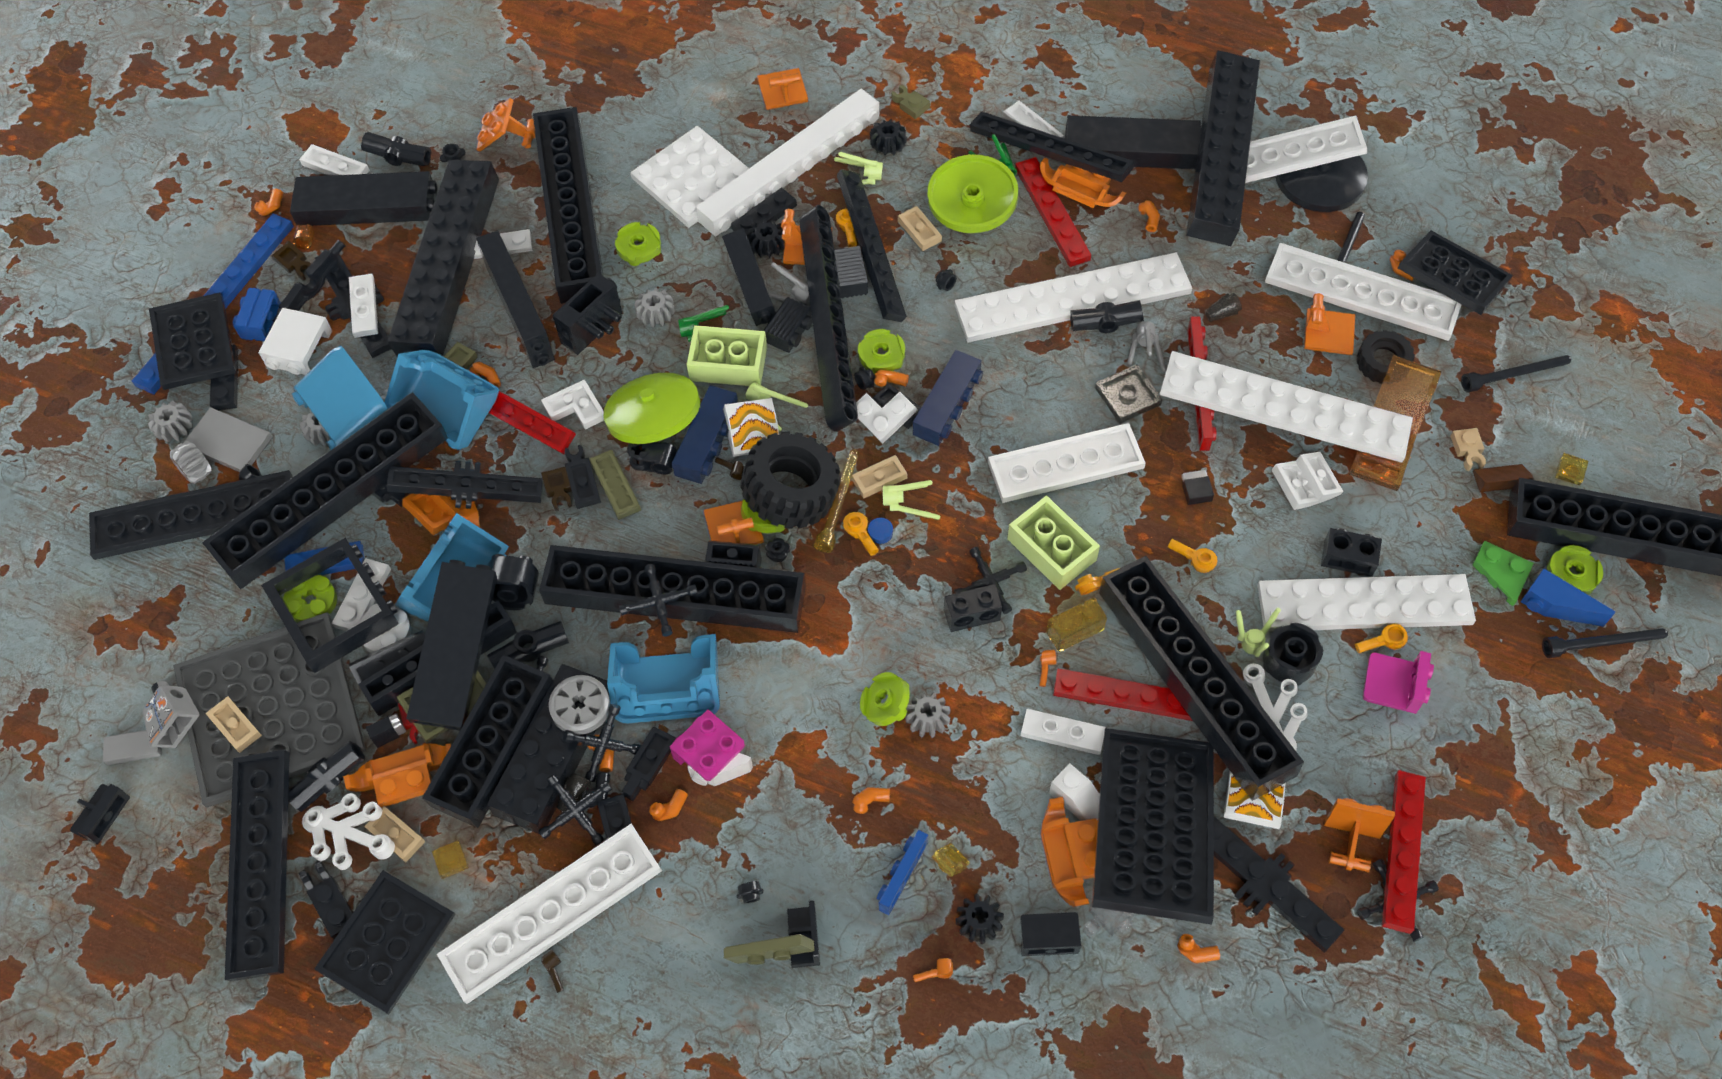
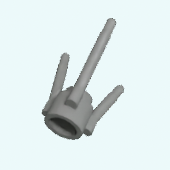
M772 262L771 266L795 283L791 292L794 295L793 299L808 305L810 303L808 284L801 281L783 266ZM769 293L770 298L784 301L787 298L786 296Z
M1148 321L1139 323L1136 327L1137 333L1132 335V345L1127 366L1132 364L1137 343L1147 347L1148 356L1152 355V344H1154L1161 371L1166 372L1165 362L1159 345V336L1156 334L1154 323Z

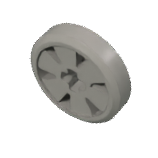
M576 675L563 680L555 687L549 699L550 715L554 723L564 732L566 730L572 731L577 735L590 733L599 728L609 714L610 698L607 690L599 680L590 676ZM578 700L580 702L584 700L585 707L582 709L576 708L574 703Z

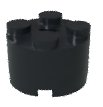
M494 554L488 563V566L492 567V570L497 575L492 600L494 602L499 600L505 610L525 609L526 604L531 605L533 603L539 572L532 564L533 560L530 557Z
M1291 623L1287 626L1278 627L1272 633L1268 641L1269 647L1263 653L1264 670L1280 682L1292 679L1296 682L1297 686L1301 685L1313 675L1323 656V645L1321 646L1318 639L1319 636L1313 629L1301 623Z

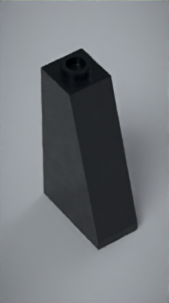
M744 228L723 235V241L755 325L769 323L776 311Z

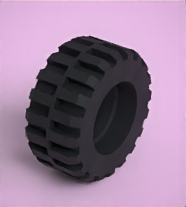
M790 431L781 432L780 435L777 433L767 436V439L764 437L757 441L756 445L749 451L740 482L743 491L742 496L746 502H749L748 507L753 512L759 513V518L764 521L766 519L771 521L772 525L778 527L780 524L784 525V528L792 529L793 526L798 528L807 527L808 523L814 525L828 514L840 485V468L835 463V457L831 452H827L828 448L824 444H818L816 439L811 436L807 438L798 432L790 434ZM772 473H793L801 477L809 487H788L777 481Z

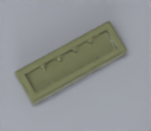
M612 449L590 458V463L618 520L641 511V507Z
M798 934L733 945L724 948V959L737 964L748 962L751 965L764 964L765 959L770 958L779 961L789 960L791 955L814 951V941Z

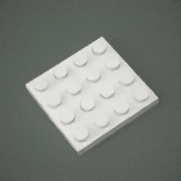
M697 125L631 171L630 174L631 178L690 228L698 222L696 206L749 168Z

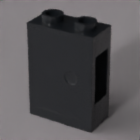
M598 273L552 315L561 344L577 355L594 339L602 338L604 332L608 335L612 334L614 327L610 324L614 321L619 322L622 318L621 301L618 296L617 285L611 278H605Z

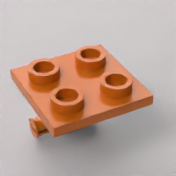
M799 68L757 76L766 110L808 102V96Z
M511 98L504 103H499L495 110L491 113L487 112L482 118L481 123L483 126L477 136L478 145L476 150L481 152L504 135L506 131L524 137L522 146L530 148L532 140L536 136L534 120L528 119L527 126L511 117L510 113L514 101Z
M786 209L785 217L781 222L783 229L782 239L785 240L783 264L805 265L800 225H796L793 220L794 210Z
M1314 294L1313 305L1307 308L1304 349L1353 355L1355 314L1326 311L1323 305V294Z
M743 501L704 510L711 541L744 544L764 543L761 532L749 530V528H754L752 517L742 518L741 506Z
M1349 798L1337 799L1324 821V826L1350 832L1347 855L1331 851L1328 863L1344 866L1345 870L1349 871L1357 869L1369 873L1371 861L1355 858L1354 856L1358 834L1380 839L1395 817V812L1386 810L1385 807L1380 805L1368 806L1360 804Z

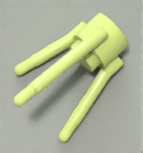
M839 152L838 155L844 158L834 157L836 162L864 167V176L868 177V179L862 180L863 185H875L876 180H881L883 162L868 160L843 152Z
M755 382L749 386L746 392V399L749 401L768 399L772 396L804 408L808 407V404L771 391ZM778 425V429L780 432L782 431V428Z
M931 480L904 485L883 486V505H890V511H902L927 518L940 519L938 514L899 505V503L904 502V491L932 485L933 482Z
M1280 608L1275 609L1261 630L1251 629L1246 633L1244 631L1241 611H1236L1239 632L1237 639L1242 641V648L1246 653L1259 657L1261 652L1269 647V644L1265 643V636L1281 611Z

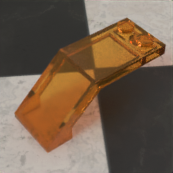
M1393 355L1373 407L1413 417L1405 459L1401 463L1357 450L1349 475L1398 491L1417 433L1436 390L1442 371Z

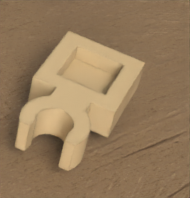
M1478 429L1453 431L1450 437L1457 456H1465L1466 458L1464 461L1465 469L1467 471L1471 470L1473 466L1472 461L1478 464L1479 469H1482L1486 464V459L1482 455L1485 448Z

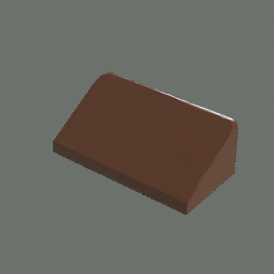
M1523 464L1473 470L1479 492L1512 489L1519 477L1534 480L1533 475Z

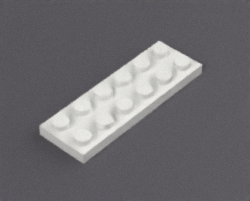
M1352 116L1250 141L1245 183L1367 154V146L1357 117Z
M1129 423L988 457V464L1002 503L1144 469L1146 464Z

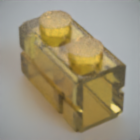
M1093 597L1085 601L1084 604H1079L1048 619L1046 632L1056 649L1061 652L1103 631L1107 616Z

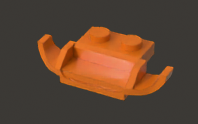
M1044 157L1041 161L1042 176L1049 184L1054 186L1053 191L1091 208H1094L1096 205L1103 207L1117 205L1126 195V192L1123 191L1118 196L1107 194L1110 187L1108 185L1111 180L1110 178L1069 164L1065 166L1060 165L1055 171L1049 166L1048 158Z
M410 494L402 499L403 506L433 536L446 529L456 513L480 528L478 510L474 502H472L471 509H466V501L461 502V508H455L456 500H451V496Z
M423 743L420 746L375 760L371 759L354 774L343 776L345 788L354 792L375 789L377 803L381 808L424 795L432 781L430 771L439 769L451 744L448 743L442 746L435 743Z
M1063 797L1049 799L1041 829V839L1052 885L1060 897L1073 907L1088 905L1089 900L1084 892L1083 879L1094 878L1098 821L1097 818L1069 823V819L1066 818L1064 799Z

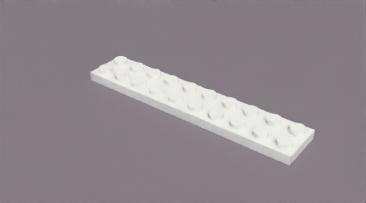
M1176 252L955 300V309L968 343L1069 321L1071 310L1091 309L1103 302H1112L1115 305L1140 300L1142 305L1191 294L1192 286Z
M1174 351L1171 353L1160 391L1162 396L1401 463L1406 456L1413 417Z

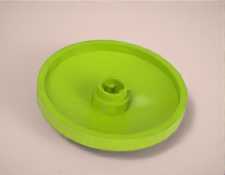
M963 155L945 162L933 173L928 184V204L934 217L952 230L963 233L986 232L1002 225L1013 214L1018 202V184L1012 171L999 160L984 155Z
M653 373L636 378L615 391L605 405L603 417L608 431L616 439L632 444L653 443L669 438L687 427L699 411L700 397L695 384L689 378L676 373Z

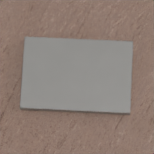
M210 407L185 441L195 444L205 458L240 472L245 464L252 465L273 436L266 430Z

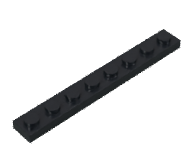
M983 111L969 124L971 132L992 138V135L995 134L1000 142L1119 182H1123L1134 169V162Z
M841 169L837 174V178L882 317L886 320L903 322L907 316L860 174Z

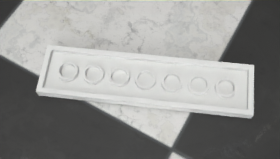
M1280 243L1265 283L1312 298L1314 294H1323L1324 302L1447 341L1452 336L1461 308L1460 303L1440 292Z
M1466 574L1259 581L1257 584L1263 626L1276 608L1281 609L1268 632L1291 623H1301L1313 630L1384 628L1390 624H1399L1402 627L1473 625L1476 621Z
M630 824L439 952L437 956L461 998L468 1004L662 872L633 825Z

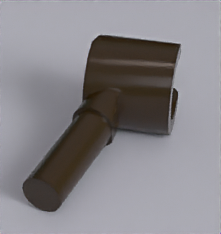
M716 457L715 463L730 469V476L733 479H742L744 470L742 462L735 461L732 463Z
M550 950L542 957L541 962L551 976L556 992L560 993L564 989L554 967L560 964L561 961L555 952Z

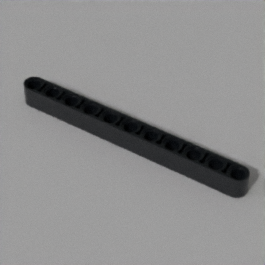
M817 205L799 218L825 420L832 431L838 432L857 421L858 413L831 222L827 210L823 206Z

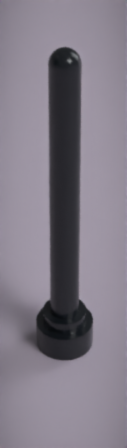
M1564 355L1483 375L1470 372L1462 375L1461 384L1464 391L1470 393L1478 391L1483 387V384L1568 365L1572 359L1569 355Z
M1664 628L1571 640H1564L1557 636L1545 637L1542 641V650L1547 658L1561 657L1562 654L1569 650L1664 639L1668 636V631Z

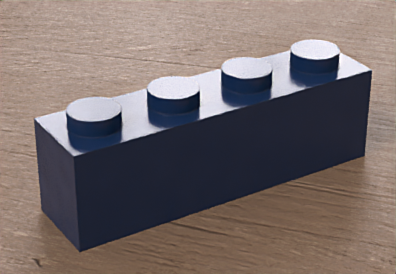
M958 350L954 351L913 421V436L937 446L940 445L943 438L947 439L952 430L951 424L954 420L957 421L960 418L963 410L962 405L964 402H969L973 393V386L979 384L982 379V360Z
M712 385L709 386L700 404L699 411L693 419L672 462L675 476L702 484L705 477L710 475L713 467L712 462L715 456H719L724 436L727 437L729 432L723 408L725 404L738 403L737 393Z

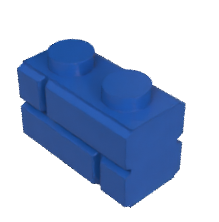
M249 288L246 296L241 298V309L239 314L233 318V327L240 338L265 341L274 322L272 320L276 317L279 309L278 306L281 303L273 290Z

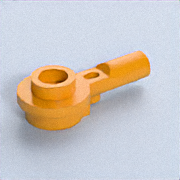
M842 209L836 214V222L842 231L846 233L848 246H857L848 209Z
M852 512L846 515L843 520L844 530L854 538H859L871 556L877 554L879 549L867 533V517L860 512Z
M1171 539L1168 545L1169 549L1191 560V565L1198 572L1208 573L1217 565V556L1210 549L1200 548L1194 550L1174 539Z
M1120 568L1105 572L1099 577H1092V574L1085 575L1077 580L1079 584L1075 586V589L1080 592L1081 596L1100 589L1102 577Z
M1390 624L1384 627L1380 636L1355 644V648L1358 653L1381 646L1397 650L1405 646L1408 635L1401 625Z

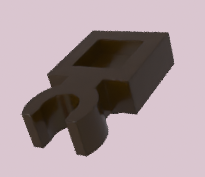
M288 241L272 254V257L288 273L295 270L299 279L305 281L306 278L302 271L307 269L311 263L305 261L307 259L305 254Z
M566 467L542 472L541 475L548 498L552 497L555 511H559L558 503L560 501H566L568 507H572V501L568 494L572 490Z

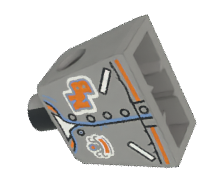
M159 681L152 685L153 695L143 709L150 747L176 748L199 717V712L185 688L168 686L167 682Z

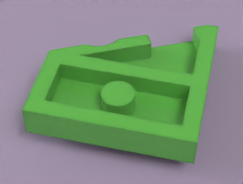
M1487 541L1483 542L1473 562V566L1480 574L1486 576L1488 582L1495 589L1498 587L1508 597L1506 601L1512 606L1517 602L1534 564Z

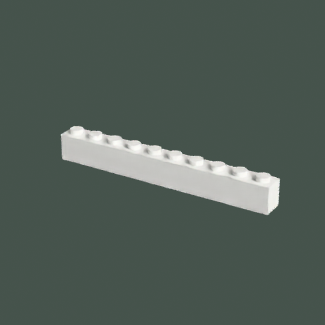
M863 89L858 90L696 206L698 222L715 237L728 230L731 223L736 219H739L781 187L784 188L789 183L794 182L801 174L809 171L819 161L827 158L834 150L842 147L848 140L860 134L870 124L875 123L879 118V102Z

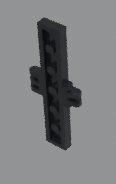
M339 254L337 256L339 262L326 277L336 297L332 299L331 304L325 307V310L333 321L339 318L343 320L349 318L351 321L349 277H352ZM375 284V295L377 305L384 301V297L382 296V294H380V291ZM378 319V334L360 337L372 358L392 349L387 342L388 336Z
M455 461L454 471L390 466L387 492L451 496V500H456L455 508H461V502L466 501V509H471L472 502H477V498L541 503L543 479L480 473V462H476L474 469H470L471 462L466 461L465 469L461 468V461Z
M1214 817V856L1245 883L1234 897L1239 900L1247 893L1249 897L1243 904L1248 908L1255 900L1258 905L1253 908L1252 912L1256 916L1269 904L1325 953L1343 933L1344 929L1289 882L1292 875L1288 872L1295 864L1289 861L1284 868L1281 867L1279 864L1286 857L1282 853L1275 860L1269 857L1265 861Z

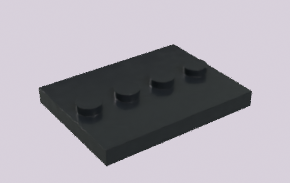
M1432 230L1410 251L1398 267L1399 270L1479 315L1484 313L1513 277L1512 274Z
M221 292L149 308L159 380L163 390L236 373L224 299Z
M382 870L314 969L389 1015L450 924L455 913Z

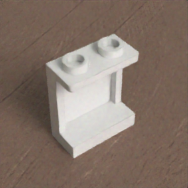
M282 308L258 353L264 364L270 369H282L295 375H306L310 371L308 361L320 338H329L332 329L326 317Z

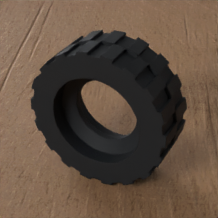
M1375 331L1373 334H1369L1361 344L1356 360L1359 365L1358 368L1365 377H1368L1373 382H1379V384L1399 382L1407 376L1414 362V348L1409 340H1406L1403 335H1399L1394 331ZM1378 349L1389 350L1397 356V362L1392 366L1381 364L1374 359V352Z

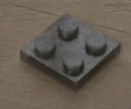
M1138 364L1102 379L1095 384V389L1119 424L1162 404V398Z

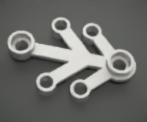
M1255 663L1247 665L1243 670L1244 681L1247 685L1254 688L1260 705L1292 747L1297 750L1294 736L1301 721L1307 717L1306 706L1302 703L1292 705L1290 709L1291 719L1284 732L1279 723L1291 698L1297 694L1296 682L1292 679H1286L1281 683V694L1273 708L1263 683L1265 681L1263 667ZM1251 670H1257L1259 674L1255 677H1252L1249 675V672ZM1286 685H1292L1294 686V689L1290 692H1287L1284 690V687ZM1302 709L1304 713L1301 716H1297L1294 714V711Z
M353 793L345 795L341 803L325 809L322 806L310 808L303 816L302 825L305 830L313 835L314 845L311 848V855L318 861H324L330 856L331 849L326 845L324 832L327 830L332 832L336 852L332 858V863L340 870H345L352 864V857L348 854L346 838L369 847L370 852L377 859H387L393 854L395 849L394 842L387 835L372 836L353 828L369 820L375 821L379 819L382 815V808L376 802H369L363 807V811L338 822L332 820V818L347 811L355 812L359 809L361 801ZM354 800V802L350 806H348L349 802ZM372 809H375L374 813L369 814ZM324 848L323 852L318 854L319 850ZM345 857V860L339 864L340 860Z

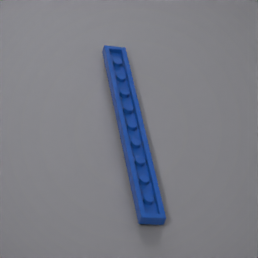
M272 214L204 296L221 292L226 309L293 229L292 221ZM156 353L132 380L136 387L153 395L161 387Z

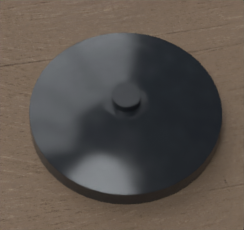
M1360 155L1276 175L1278 187L1290 201L1302 208L1317 212H1334L1353 205L1362 196L1368 180L1367 167Z

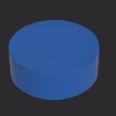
M876 518L869 523L868 534L874 543H887L893 536V525L888 519Z

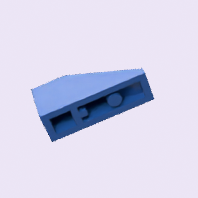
M1546 569L1541 571L1520 601L1531 611L1538 612L1545 617L1602 627L1605 626L1616 612Z

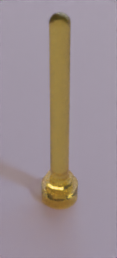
M852 449L849 452L825 528L816 536L814 547L821 552L830 553L834 549L836 540L833 532L859 456L857 449Z

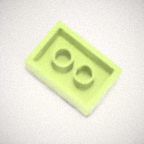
M694 325L687 360L689 379L694 382L750 386L755 382L761 385L767 352L765 331Z
M1047 495L1009 524L1007 540L1059 590L1097 561L1100 545Z

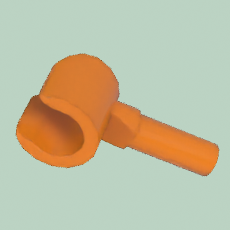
M1044 650L1041 654L1040 663L1042 671L1039 684L1041 687H1046L1048 665H1056L1055 650Z
M949 958L938 959L937 969L913 975L914 981L918 982L932 977L950 978L953 974V963Z

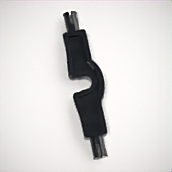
M337 240L330 250L324 249L319 257L306 269L310 282L307 285L296 282L278 307L280 309L286 308L299 311L307 300L313 298L321 290L327 275L339 262L337 256L346 245ZM278 313L277 316L272 320L273 322L276 321V319H277L279 313Z

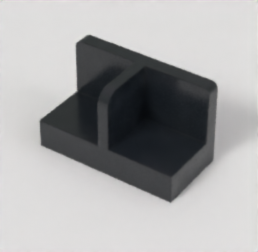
M101 784L89 802L78 799L77 803L84 809L70 828V831L98 845L130 799V796L115 785L110 784L107 786Z
M812 900L809 901V907L787 909L788 935L801 934L814 941V951L791 955L792 968L820 966L815 901Z
M1077 912L1021 915L1022 956L1079 954L1081 937Z

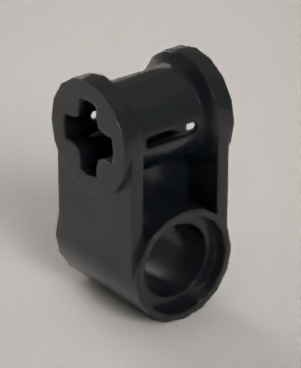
M665 442L629 443L627 447L629 463L634 470L655 472L661 475H667L672 472V462L677 451L675 446Z

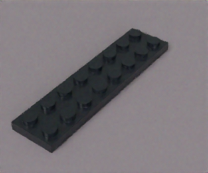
M290 470L90 512V556L96 560L212 535L293 478Z
M286 750L233 758L224 978L226 981L284 974L290 752Z

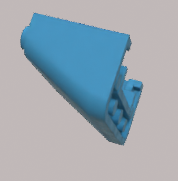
M341 345L332 349L293 387L295 392L292 393V396L297 405H303L305 408L308 407L327 432L330 439L327 441L330 450L388 410L380 395Z
M419 350L398 354L384 403L389 409L413 392L442 424L448 437L445 440L448 446L461 450L468 447L495 403L499 388L435 352Z
M456 513L398 598L395 606L428 622L442 562L449 563L450 560H459L465 562V566L476 567L477 564L488 566L494 554L507 556L504 553L509 546Z
M716 634L701 635L694 638L691 642V653L639 657L637 647L629 642L611 643L607 686L611 704L621 707L615 719L621 723H638L694 718L701 716L708 709L713 714L717 713L720 707Z

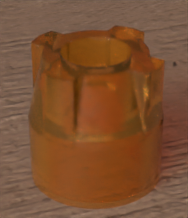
M297 225L293 238V243L296 247L309 249L312 246L314 232L311 225Z

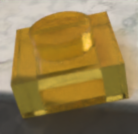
M1563 453L1559 460L1555 478L1580 486L1584 481L1589 461Z
M459 840L432 851L442 879L469 868Z
M952 843L938 849L931 857L938 864L939 868L950 877L964 871L970 864Z

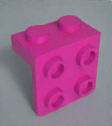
M1420 651L1414 662L1372 653L1368 660L1363 699L1366 702L1416 714L1423 703L1427 704L1429 701L1431 688L1427 687V682L1431 679L1434 671V664H1430L1432 653Z
M708 709L682 735L674 740L670 750L673 759L680 765L686 762L703 779L711 781L743 750L745 743L741 737Z

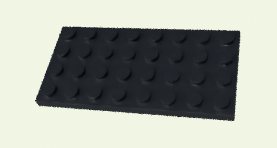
M1105 728L1092 907L1212 925L1214 919V749L1209 742Z

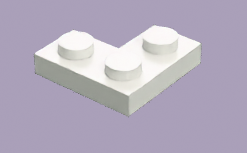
M585 379L541 400L543 407L553 421H557L574 412L584 429L604 421V411Z
M901 392L896 394L883 408L867 393L856 402L858 420L882 444L918 411Z

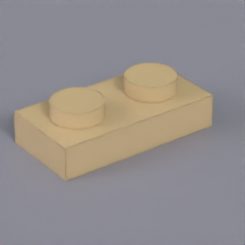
M917 206L898 215V222L922 251L942 242V235Z
M896 455L852 475V481L863 499L882 491L883 486L894 485L907 479V472Z
M228 696L205 713L239 753L262 736Z
M385 806L382 807V815L379 819L369 821L364 826L373 836L387 835L395 844L393 853L405 863L425 843L421 836Z

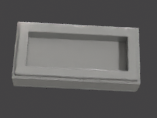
M147 730L104 737L103 762L106 765L161 756V747H150Z

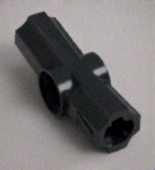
M365 132L361 143L362 151L381 156L387 163L393 166H400L402 162L428 166L431 161L432 152L430 147L409 144L407 140L399 136H393L390 139L371 132Z
M1140 300L1115 305L1112 302H1103L1095 308L1070 311V325L1073 331L1098 329L1099 332L1107 334L1116 331L1119 326L1144 321Z
M559 621L534 631L521 630L514 636L513 641L491 652L487 657L495 669L502 655L519 662H531L538 659L541 653L566 645L569 642L562 622ZM533 643L530 647L523 648L524 645Z
M348 741L328 758H321L307 771L306 776L289 790V803L296 810L302 812L323 793L331 792L342 782L343 776L365 760L362 749L356 743Z

